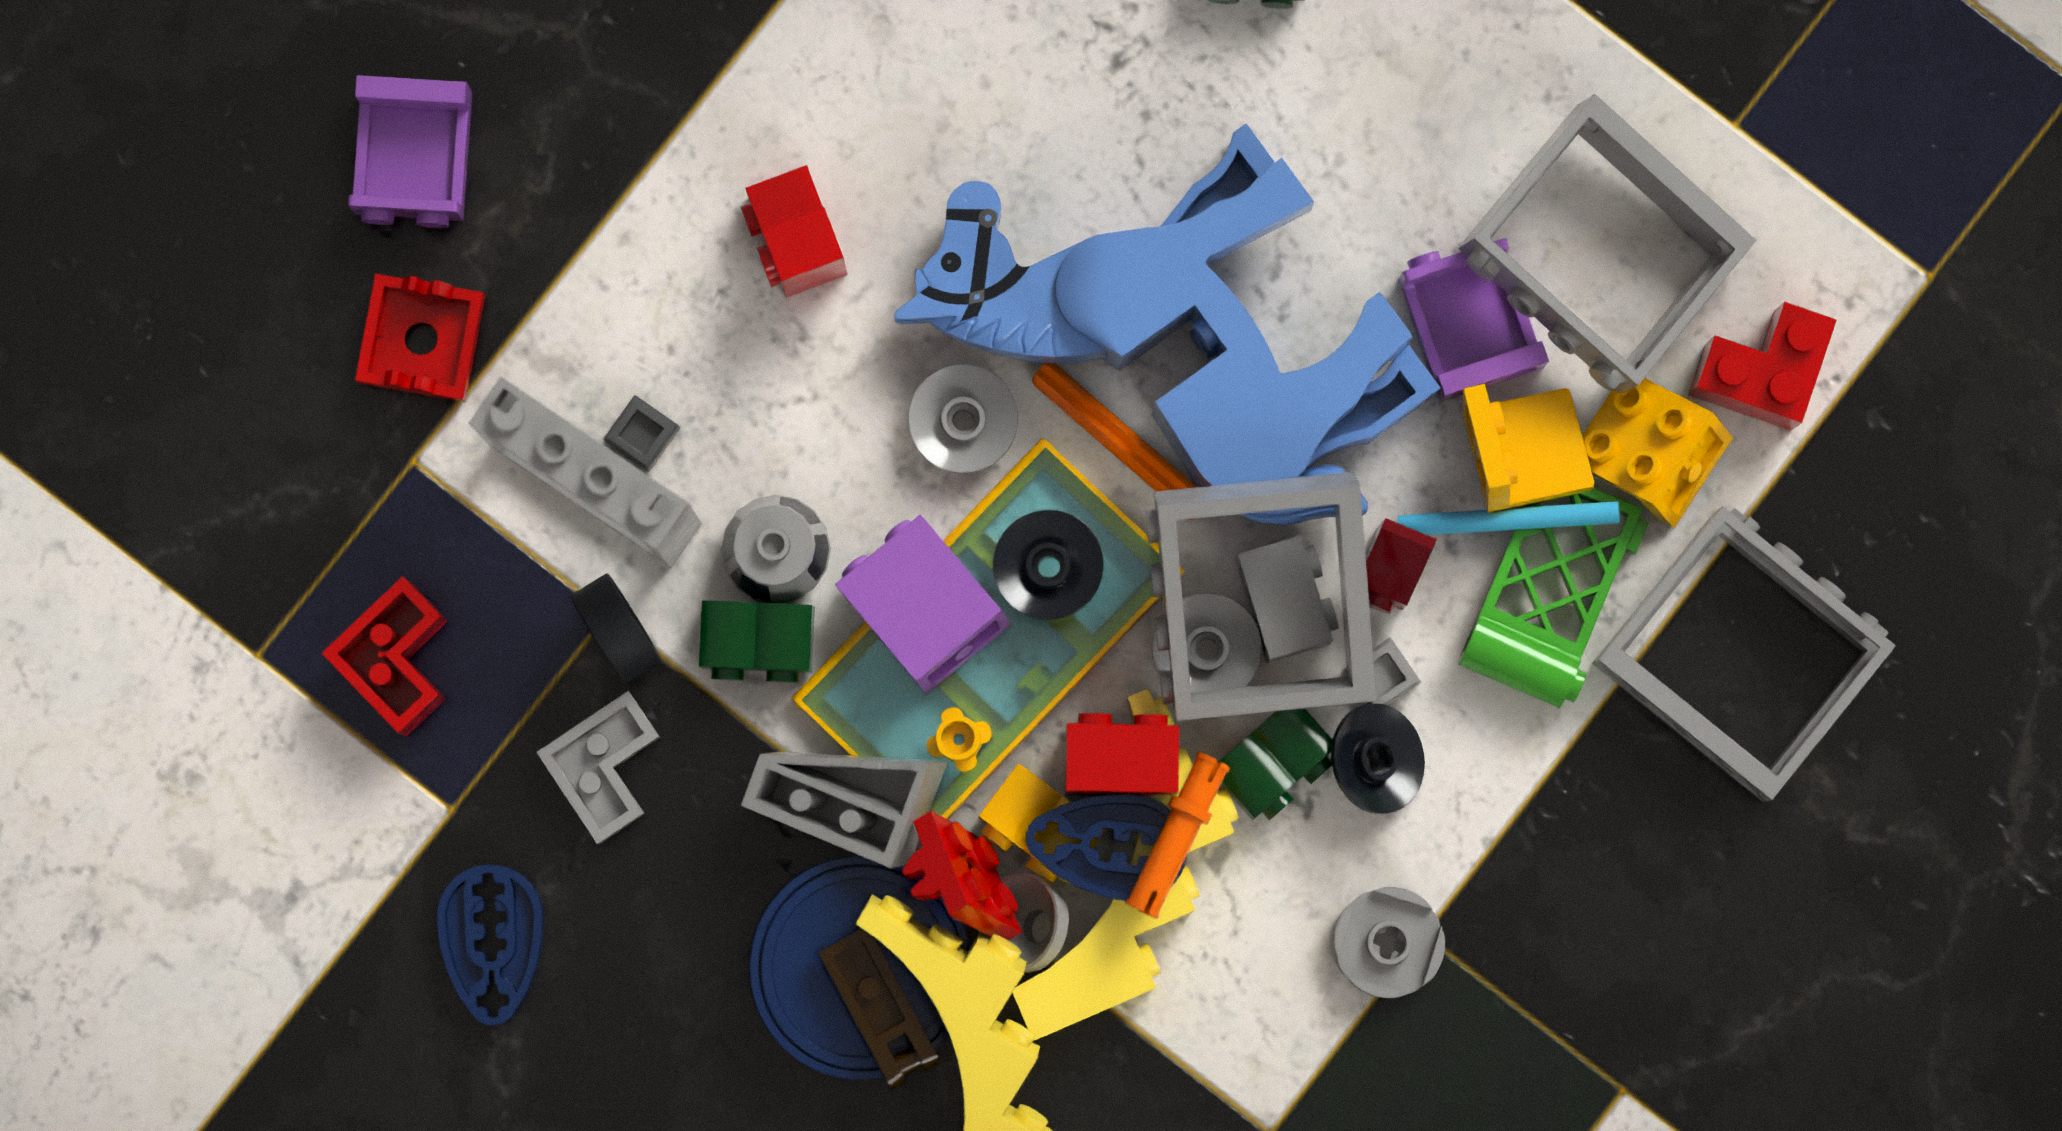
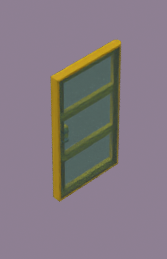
M1041 438L943 540L1001 608L1011 625L926 695L870 626L864 622L791 697L798 709H803L851 756L948 761L930 811L947 820L957 812L1162 598H1153L1150 564L1160 563L1159 546L1156 543L1149 544L1147 535L1053 447L1051 442L1046 441L1044 438ZM1040 510H1058L1079 518L1093 531L1103 553V577L1095 596L1080 611L1057 620H1039L1018 612L1000 593L993 572L995 548L1004 531L1020 517ZM1052 558L1043 560L1039 565V572L1044 577H1053L1060 569L1058 561ZM1180 566V574L1182 577L1185 574V571ZM950 707L959 708L963 716L975 723L979 721L986 722L992 732L990 741L982 744L976 755L977 766L969 772L959 771L954 762L944 757H932L927 750L928 739L936 735L937 729L942 723V712ZM956 735L954 743L957 745L963 744L964 736Z

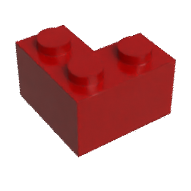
M807 165L745 188L750 203L740 207L751 236L754 237L762 234L766 245L757 248L771 288L781 284L787 298L847 275L843 254Z
M1784 302L1773 312L1761 351L1716 335L1713 336L1704 346L1688 395L1792 431L1803 422L1837 319Z
M403 576L322 652L325 658L398 734L405 737L446 700L440 691L409 659L448 620Z
M1079 713L1078 723H1067L1065 795H1177L1179 784L1180 726L1168 725L1167 715L1137 714L1134 715V724H1112V714Z

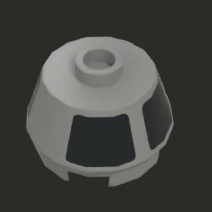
M780 495L757 498L740 508L725 528L721 547L725 571L737 589L754 600L768 603H784L797 600L814 589L827 570L831 550L827 528L815 510L796 498Z

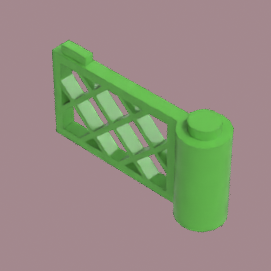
M1593 488L1589 492L1570 495L1569 498L1572 504H1582L1580 498L1592 503L1618 501L1620 515L1626 517L1619 536L1599 543L1592 526L1584 525L1582 528L1590 547L1563 557L1552 528L1514 530L1479 615L1466 640L1458 665L1558 708L1562 706L1565 699L1573 703L1576 701L1587 675V672L1578 669L1586 645L1625 551L1634 555L1637 553L1648 526L1647 522L1639 519L1643 508L1597 488ZM1540 502L1524 505V507L1542 506ZM1543 532L1554 561L1528 571L1519 551L1523 539ZM1614 546L1607 562L1602 550ZM1594 554L1602 577L1597 586L1578 593L1567 564ZM1514 562L1519 574L1507 579ZM1558 568L1570 596L1542 606L1531 578ZM1523 582L1534 608L1533 611L1515 617L1495 608L1502 589ZM1594 595L1586 612L1582 599ZM1573 603L1582 624L1575 642L1554 634L1546 613ZM1537 617L1542 628L1526 621Z

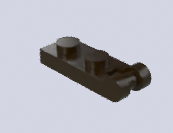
M860 928L817 952L891 1090L906 1083L904 1077L923 1067L927 1071L940 1064L932 1044L871 934ZM905 1033L911 1048L893 1057L886 1043Z

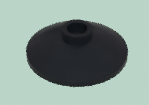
M1040 510L1020 517L1004 531L994 552L993 572L1000 593L1018 612L1039 620L1062 619L1080 611L1095 596L1103 577V553L1093 531L1079 518L1058 510ZM1052 558L1058 561L1060 564L1059 572L1053 577L1041 575L1039 565L1043 560Z
M1384 704L1363 705L1350 711L1341 720L1334 733L1331 746L1333 773L1340 789L1355 806L1373 814H1387L1404 808L1414 799L1423 781L1425 769L1424 751L1416 729L1401 712ZM1367 756H1368L1369 761H1370V766H1368V763H1367Z

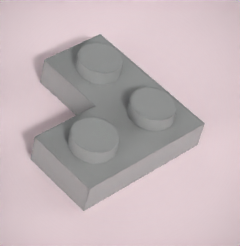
M627 691L536 753L596 843L600 845L645 814L615 768L661 737L630 691Z

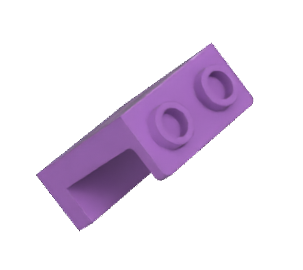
M357 75L355 97L360 105L353 195L348 197V207L354 214L361 215V222L375 225L394 224V217L416 218L417 226L427 228H448L449 220L463 221L472 91L467 82Z
M1506 238L1494 241L1506 253L1510 249ZM1438 251L1415 257L1407 261L1409 269L1403 271L1398 279L1429 372L1441 388L1437 393L1440 402L1462 396L1463 388L1482 384L1489 387L1541 370L1549 362L1543 341L1537 342L1529 317L1522 315L1512 307L1507 299L1509 294L1496 282L1485 280L1474 273L1467 264L1466 260L1468 257L1462 252L1442 259Z
M920 514L911 522L910 520H905L893 527L884 539L885 544L869 557L863 555L852 561L842 573L843 578L835 585L927 695L1011 624L1001 608Z

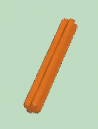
M1044 363L1034 374L1032 382L1035 387L1155 491L1197 488L1194 483L1056 363Z

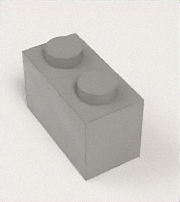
M1299 535L1237 554L1235 561L1252 617L1260 632L1262 649L1267 663L1324 647L1333 642L1331 631L1339 629L1331 599L1321 600L1315 579L1322 577L1323 573L1314 545L1305 547L1302 537Z

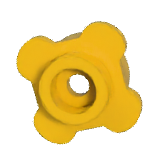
M950 707L942 712V723L939 725L936 735L928 739L927 750L932 757H944L954 762L959 771L969 772L977 766L976 755L982 744L990 741L992 732L986 722L979 721L975 723L963 716L959 708ZM956 735L964 736L963 744L957 745L954 743Z

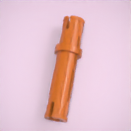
M1197 753L1196 760L1178 797L1172 795L1167 805L1172 810L1129 898L1125 901L1126 905L1133 909H1139V912L1158 919L1159 911L1201 825H1208L1212 817L1208 810L1226 773L1230 770L1228 765L1223 762L1217 763V759L1204 753Z

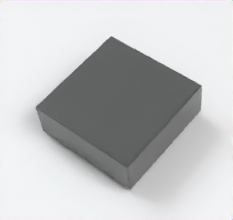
M634 395L603 440L650 472L680 430V426Z

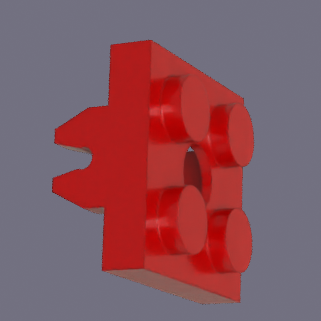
M375 273L355 381L364 385L466 402L486 295L479 291L456 288L437 280L427 282L414 276L399 278ZM419 323L432 326L437 333L435 348L425 355L412 353L405 341L408 330Z
M929 811L913 821L922 848L913 853L902 871L904 876L910 879L923 875L925 877L910 890L912 896L919 900L937 899L942 896L951 917L990 937L998 935L1009 941L1022 933L1014 914L1018 911L1017 901L1011 890L1001 882L996 866L1000 863L999 856L991 842L984 836L978 837L967 831L959 822H951L933 811Z

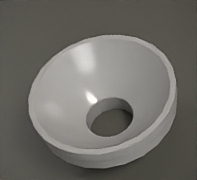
M1016 872L1001 879V882L1011 890L1017 901L1018 911L1014 914L1022 933L1009 941L1021 950L1022 953L1019 957L1027 962L1024 973H1032L1049 965L1061 950L1068 932V907L1064 895L1053 882L1034 873ZM1046 912L1050 919V930L1047 937L1037 943L1032 935L1033 922L1040 913ZM979 931L980 934H982L983 936L987 937L988 939H991L990 936H988V935L984 934L983 932Z

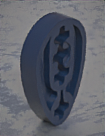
M1114 794L1084 798L1063 804L1036 817L1029 825L1026 833L1027 847L1031 855L1053 874L1075 887L1101 897L1126 901L1149 856H1140L1137 865L1127 864L1126 854L1114 852L1110 857V861L1104 862L1099 860L1098 850L1090 849L1091 838L1098 839L1101 837L1103 830L1109 829L1114 831L1113 838L1117 842H1128L1131 833L1141 834L1142 844L1154 846L1171 810L1161 802L1145 796ZM1054 822L1058 824V832L1060 834L1067 835V838L1078 839L1081 841V844L1067 843L1066 845H1058L1055 849V854L1049 855L1044 853V845L1042 843L1035 842L1034 836L1036 831H1045L1047 823ZM1185 858V860H1184V862H1183V864H1182V866H1181V868H1180V870H1179V872H1178V874H1177V876H1176V878H1175L1173 884H1174V883L1178 880V878L1180 877V875H1181V873H1182V871H1183V869H1184L1185 863H1186V858Z
M480 865L460 873L445 888L437 908L439 945L452 984L474 1018L485 1025L492 1026L505 1024L514 1018L531 989L539 967L544 942L545 914L537 889L521 873L500 865ZM493 874L494 881L504 884L505 887L504 894L495 896L494 902L496 910L506 914V921L496 925V936L500 939H506L507 947L506 950L498 951L496 961L492 962L488 961L487 952L478 951L477 949L478 940L487 938V927L476 922V914L486 910L485 897L476 896L475 886L484 884L485 875ZM492 971H494V981L498 987V992L503 995L508 994L509 1004L500 1007L498 1011L499 1016L491 1017L488 1007H480L479 1004L480 996H485L489 993V985H492Z

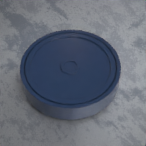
M863 856L841 857L824 861L800 872L782 886L768 902L758 919L750 942L748 953L749 988L755 1009L764 1027L772 1038L792 1057L810 1068L839 1078L855 1080L883 1078L817 952L861 928L856 925V922L872 894L883 900L885 895L900 900L913 910L914 914L911 918L931 929L933 924L948 929L961 939L962 943L959 947L968 952L971 946L964 923L949 915L942 896L937 899L919 900L912 896L910 890L925 875L910 879L903 874L902 869L904 866L889 868ZM874 937L936 1051L950 1035L937 1007L920 981L903 961ZM905 1033L886 1043L893 1057L911 1048Z

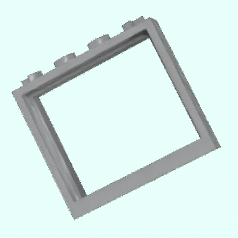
M1594 94L1579 103L1460 244L1458 249L1468 257L1466 260L1467 264L1474 273L1485 280H1493L1509 294L1507 299L1514 309L1526 317H1535L1549 330L1548 337L1554 345L1568 354L1575 353L1590 367L1588 370L1589 374L1599 385L1610 391L1616 390L1621 394L1642 382L1757 240L1603 100ZM1578 134L1712 255L1627 360L1621 357L1491 239Z
M501 376L469 421L470 426L491 448L670 568H672L702 524L687 501Z
M1354 472L1154 492L1155 510L1145 511L1148 543H1158L1160 563L1150 564L1153 598L1163 597L1165 617L1155 618V632L1158 651L1168 650L1170 669L1159 671L1162 703H1173L1176 721L1376 701L1361 491ZM1334 505L1348 677L1191 692L1176 520Z
M1722 506L1708 519L1592 664L1762 802L1773 800L1896 645L1886 638L1889 632L1878 624V619L1867 612H1862L1859 616L1842 603L1846 595L1836 585L1823 577L1815 581L1799 567L1803 564V561L1790 548L1780 542H1777L1773 547L1759 536L1757 531L1760 529V526L1750 516L1748 518L1745 517L1736 508H1733L1730 512ZM1718 536L1862 651V654L1769 769L1625 653L1626 649Z

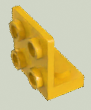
M1645 378L1638 386L1621 394L1616 390L1611 391L1582 435L1592 475L1638 498L1657 520L1672 528L1676 527L1733 439L1713 412Z
M1485 384L1463 388L1462 416L1487 513L1593 490L1594 478L1569 389L1563 388L1502 402H1489Z

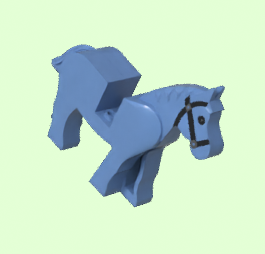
M1247 123L1233 132L1230 145L1220 163L1209 174L1192 185L1161 226L1098 234L1027 267L1017 264L1008 240L997 230L1001 220V201L996 190L986 182H964L951 193L947 201L945 230L939 250L926 262L923 269L915 270L916 296L894 313L895 322L898 324L930 323L943 334L965 345L989 353L1041 363H1077L1101 358L1118 371L1124 369L1191 321L1193 329L1189 334L1196 346L1207 359L1214 354L1216 358L1156 400L1152 417L1197 487L1346 473L1345 470L1336 465H1313L1339 451L1369 444L1433 398L1441 389L1410 347L1409 342L1413 335L1381 292L1366 301L1355 328L1336 351L1309 367L1280 373L1263 335L1247 310L1227 285L1207 266L1309 213L1314 205L1313 199L1283 158L1274 162ZM1390 361L1388 370L1379 378L1371 381L1374 375ZM1361 493L1363 516L1368 511V502ZM1334 505L1240 515L1263 523L1291 525L1309 520L1335 517Z

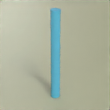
M1614 501L1509 508L1487 513V510L1398 515V523L1426 535L1616 524L1620 523L1619 502Z

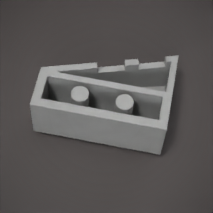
M798 752L762 753L757 760L741 806L886 867L904 866L915 852L919 841L913 821L930 811L948 761Z

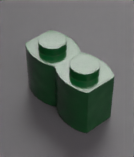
M702 601L699 667L711 669V679L744 681V671H766V682L799 683V673H812L815 607L804 604Z
M1305 708L1276 711L1219 761L1230 767L1221 785L1224 789H1227L1231 797L1252 821L1261 813L1270 821L1294 800L1287 791L1303 776L1312 784L1332 766L1331 757L1328 755L1331 753L1332 739Z

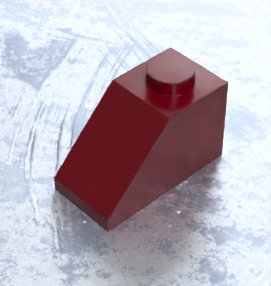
M1385 518L1376 529L1365 556L1369 607L1387 614H1391L1393 606L1403 610L1409 603L1437 539Z

